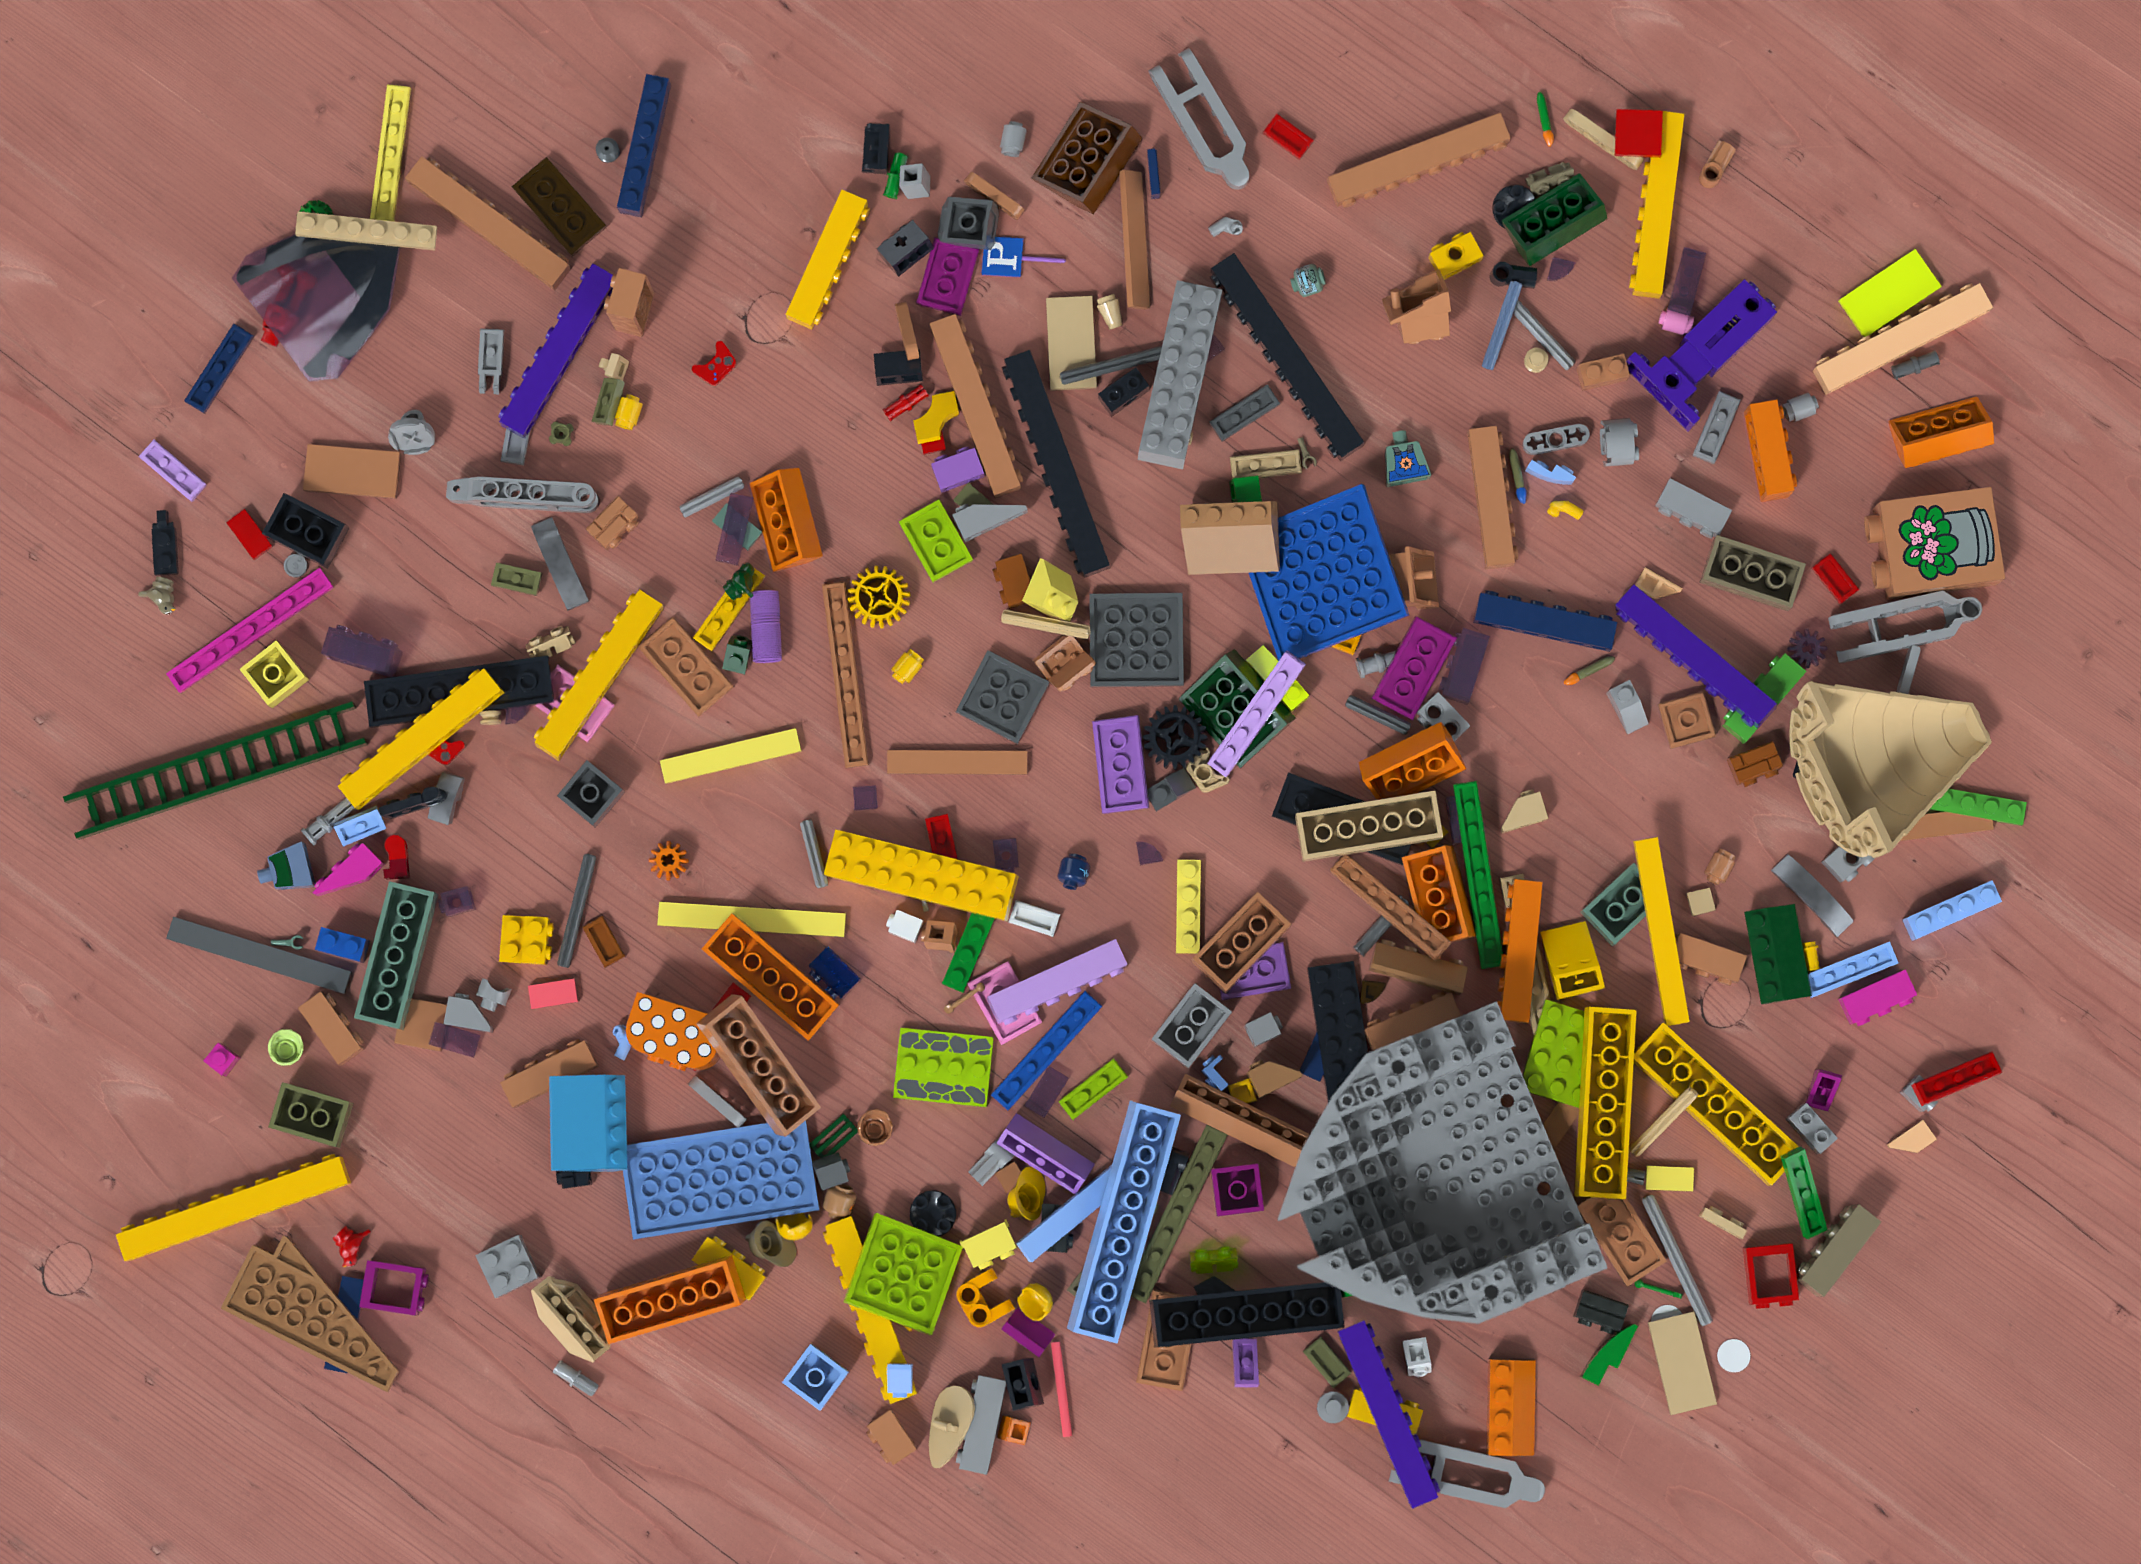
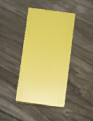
M1646 1166L1645 1190L1693 1191L1694 1168Z

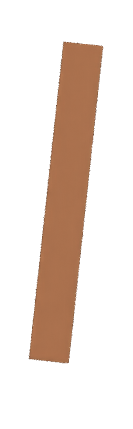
M845 582L822 584L845 768L869 766Z

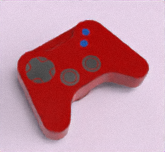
M723 341L716 342V355L706 365L695 364L692 366L693 374L711 386L718 385L737 364Z
M461 740L453 743L444 741L428 755L439 763L448 765L463 751L465 743Z

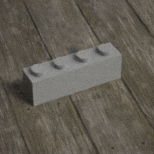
M982 1375L978 1376V1380L973 1379L970 1393L975 1394V1411L971 1425L963 1439L965 1440L963 1450L958 1449L956 1463L960 1464L959 1469L988 1474L1006 1387L1005 1380Z

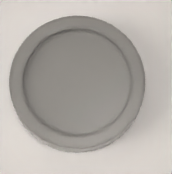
M292 554L284 561V570L291 577H301L307 571V561L299 554Z

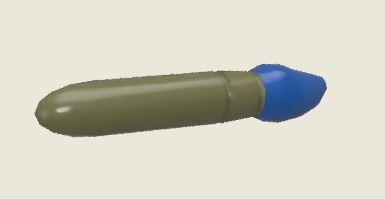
M1512 448L1509 452V459L1517 488L1516 495L1518 500L1525 504L1527 492L1524 487L1519 457L1516 450Z

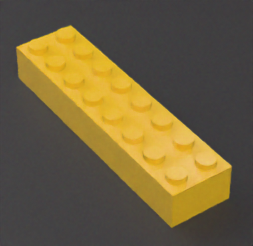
M836 829L824 875L830 878L1006 922L1008 921L1019 878L1014 873Z
M1602 1007L1585 1008L1574 1196L1626 1199L1636 1010Z
M1664 1022L1660 1023L1635 1050L1634 1063L1674 1100L1688 1087H1692L1697 1091L1698 1096L1685 1110L1767 1186H1772L1785 1172L1780 1156L1799 1146Z

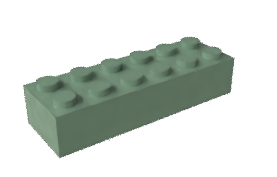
M389 881L354 1015L355 1019L404 1030L439 894Z

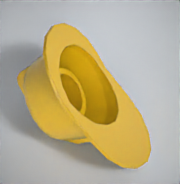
M1026 1167L1020 1172L1016 1186L1009 1192L1007 1197L1012 1217H1025L1031 1221L1037 1220L1040 1217L1046 1189L1045 1180L1040 1171L1033 1167Z

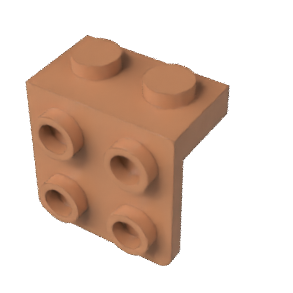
M1067 635L1062 636L1032 660L1047 681L1060 692L1070 689L1078 678L1089 674L1096 664L1095 660L1082 649L1076 639Z

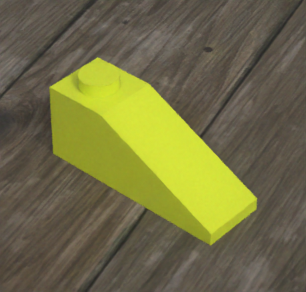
M1264 645L1245 660L1264 682L1279 662ZM1295 680L1281 702L1292 713L1309 698V694Z

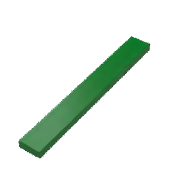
M1477 781L1453 784L1480 967L1481 969L1499 967L1503 951Z

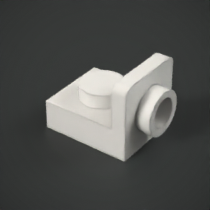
M1426 1337L1403 1341L1408 1376L1422 1377L1432 1372Z

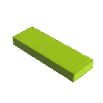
M1112 1059L1062 1098L1059 1103L1070 1118L1074 1120L1128 1078V1076L1115 1059Z

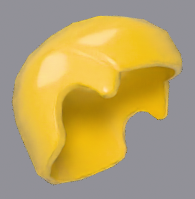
M804 1213L779 1216L775 1219L779 1234L787 1240L803 1239L812 1231L813 1222L811 1216L808 1215L807 1218Z
M1033 1283L1028 1284L1021 1290L1022 1293L1017 1298V1302L1022 1312L1033 1321H1040L1050 1313L1053 1306V1298L1046 1287Z

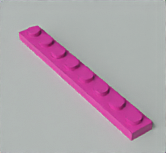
M318 568L167 672V676L179 693L184 692L333 589V585L322 569Z

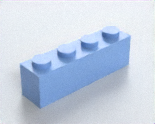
M1992 880L1902 920L1913 941L2002 902Z

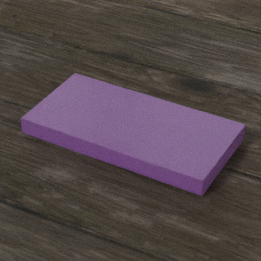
M1139 716L1092 721L1102 814L1149 808Z

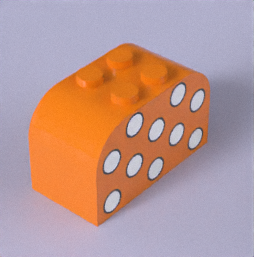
M636 993L626 1025V1036L628 1042L635 1050L648 1055L647 1060L662 1065L664 1061L670 1062L669 1067L686 1071V1068L694 1070L711 1068L720 1059L716 1050L696 1024L707 1015L706 1013L643 993Z

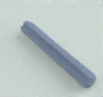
M1510 282L1482 363L1483 368L1494 369L1522 288V284L1519 282Z

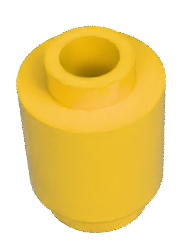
M628 394L626 398H620L615 415L616 426L626 430H633V427L637 425L643 406L639 402L640 398Z
M909 649L907 653L904 652L891 668L894 672L892 677L901 684L904 682L909 684L922 668L921 664L924 659Z

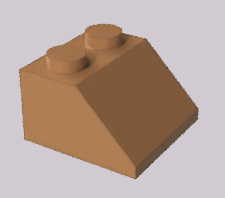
M1263 1060L1250 1065V1071L1246 1073L1258 1098L1302 1077L1299 1071L1270 1061L1264 1063Z

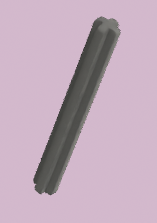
M1162 346L1063 371L1060 373L1061 382L1063 385L1157 361L1160 358Z
M584 854L557 961V965L569 968L596 862V856L591 854Z

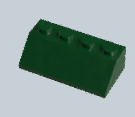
M1579 173L1502 220V223L1517 251L1530 267L1608 218L1605 204Z
M1796 904L1744 912L1761 1005L1811 997L1812 992Z

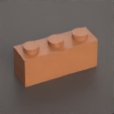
M1682 933L1677 934L1676 946L1681 970L1686 971L1687 967L1696 970V975L1704 978H1709V975L1717 977V982L1731 986L1732 983H1738L1747 957L1746 955Z
M320 991L298 1007V1009L336 1063L342 1066L364 1050L361 1045L364 1041L357 1031L353 1033L348 1027L350 1021L343 1012L338 1013L334 1007L337 1003L331 994L328 993L326 995Z

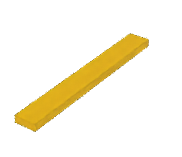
M1658 837L1636 840L1633 843L1664 1023L1667 1026L1687 1023L1690 1021Z

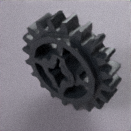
M1174 705L1172 712L1167 707H1164L1165 714L1162 715L1159 711H1156L1158 719L1149 718L1152 726L1144 727L1150 733L1143 736L1145 741H1150L1144 747L1146 750L1152 749L1148 755L1150 758L1157 756L1155 760L1157 765L1164 761L1165 769L1169 767V764L1173 765L1174 770H1177L1178 764H1181L1186 769V761L1194 765L1193 756L1201 758L1202 755L1198 750L1206 749V745L1201 743V741L1208 740L1206 735L1201 734L1207 730L1206 726H1199L1202 722L1201 717L1194 720L1195 711L1187 715V708L1185 706L1181 712H1178L1176 705ZM1176 720V723L1170 728H1161L1167 722ZM1185 723L1193 729L1194 739L1184 733ZM1178 732L1179 737L1181 739H1176L1175 743L1173 742L1172 745V739L1170 736H1175ZM1157 737L1166 741V753L1158 747ZM1190 747L1185 753L1174 755L1180 748Z

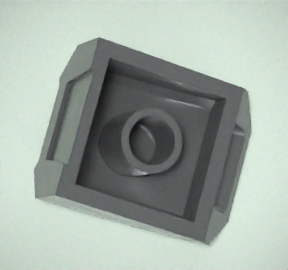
M948 197L941 210L938 228L940 242L991 250L995 244L999 218L998 205L992 200Z

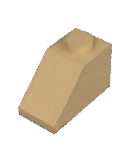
M1532 789L1520 793L1521 797L1517 798L1500 829L1501 833L1548 819L1540 792L1534 793Z

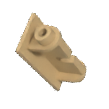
M559 626L551 630L547 636H536L530 639L529 643L526 644L527 652L533 651L529 653L530 658L547 655L549 657L553 656L550 647L553 646L557 654L572 648L575 641L572 635L567 636L570 634L569 627L563 628V626Z

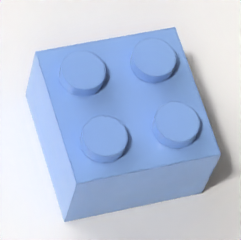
M810 1344L782 1383L821 1411L846 1378L849 1371L815 1345Z

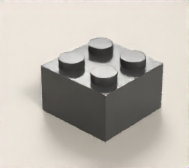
M586 760L559 792L557 797L596 828L623 796L625 791Z

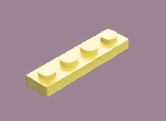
M1177 860L1176 954H1197L1200 951L1201 860Z

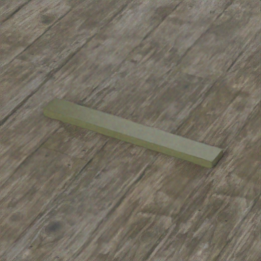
M1206 1124L1141 1258L1131 1297L1146 1304L1228 1134Z

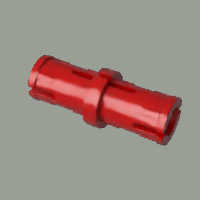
M920 384L906 395H900L897 401L882 409L888 420L891 422L905 411H911L914 405L929 397L926 390L923 389L924 387Z

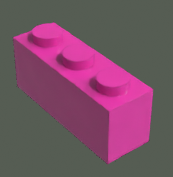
M1905 969L1838 1000L1849 1024L1856 1023L1857 1026H1861L1870 1022L1869 1017L1876 1013L1881 1017L1892 1012L1890 1007L1899 1004L1901 1008L1912 1003V997L1917 996V993Z

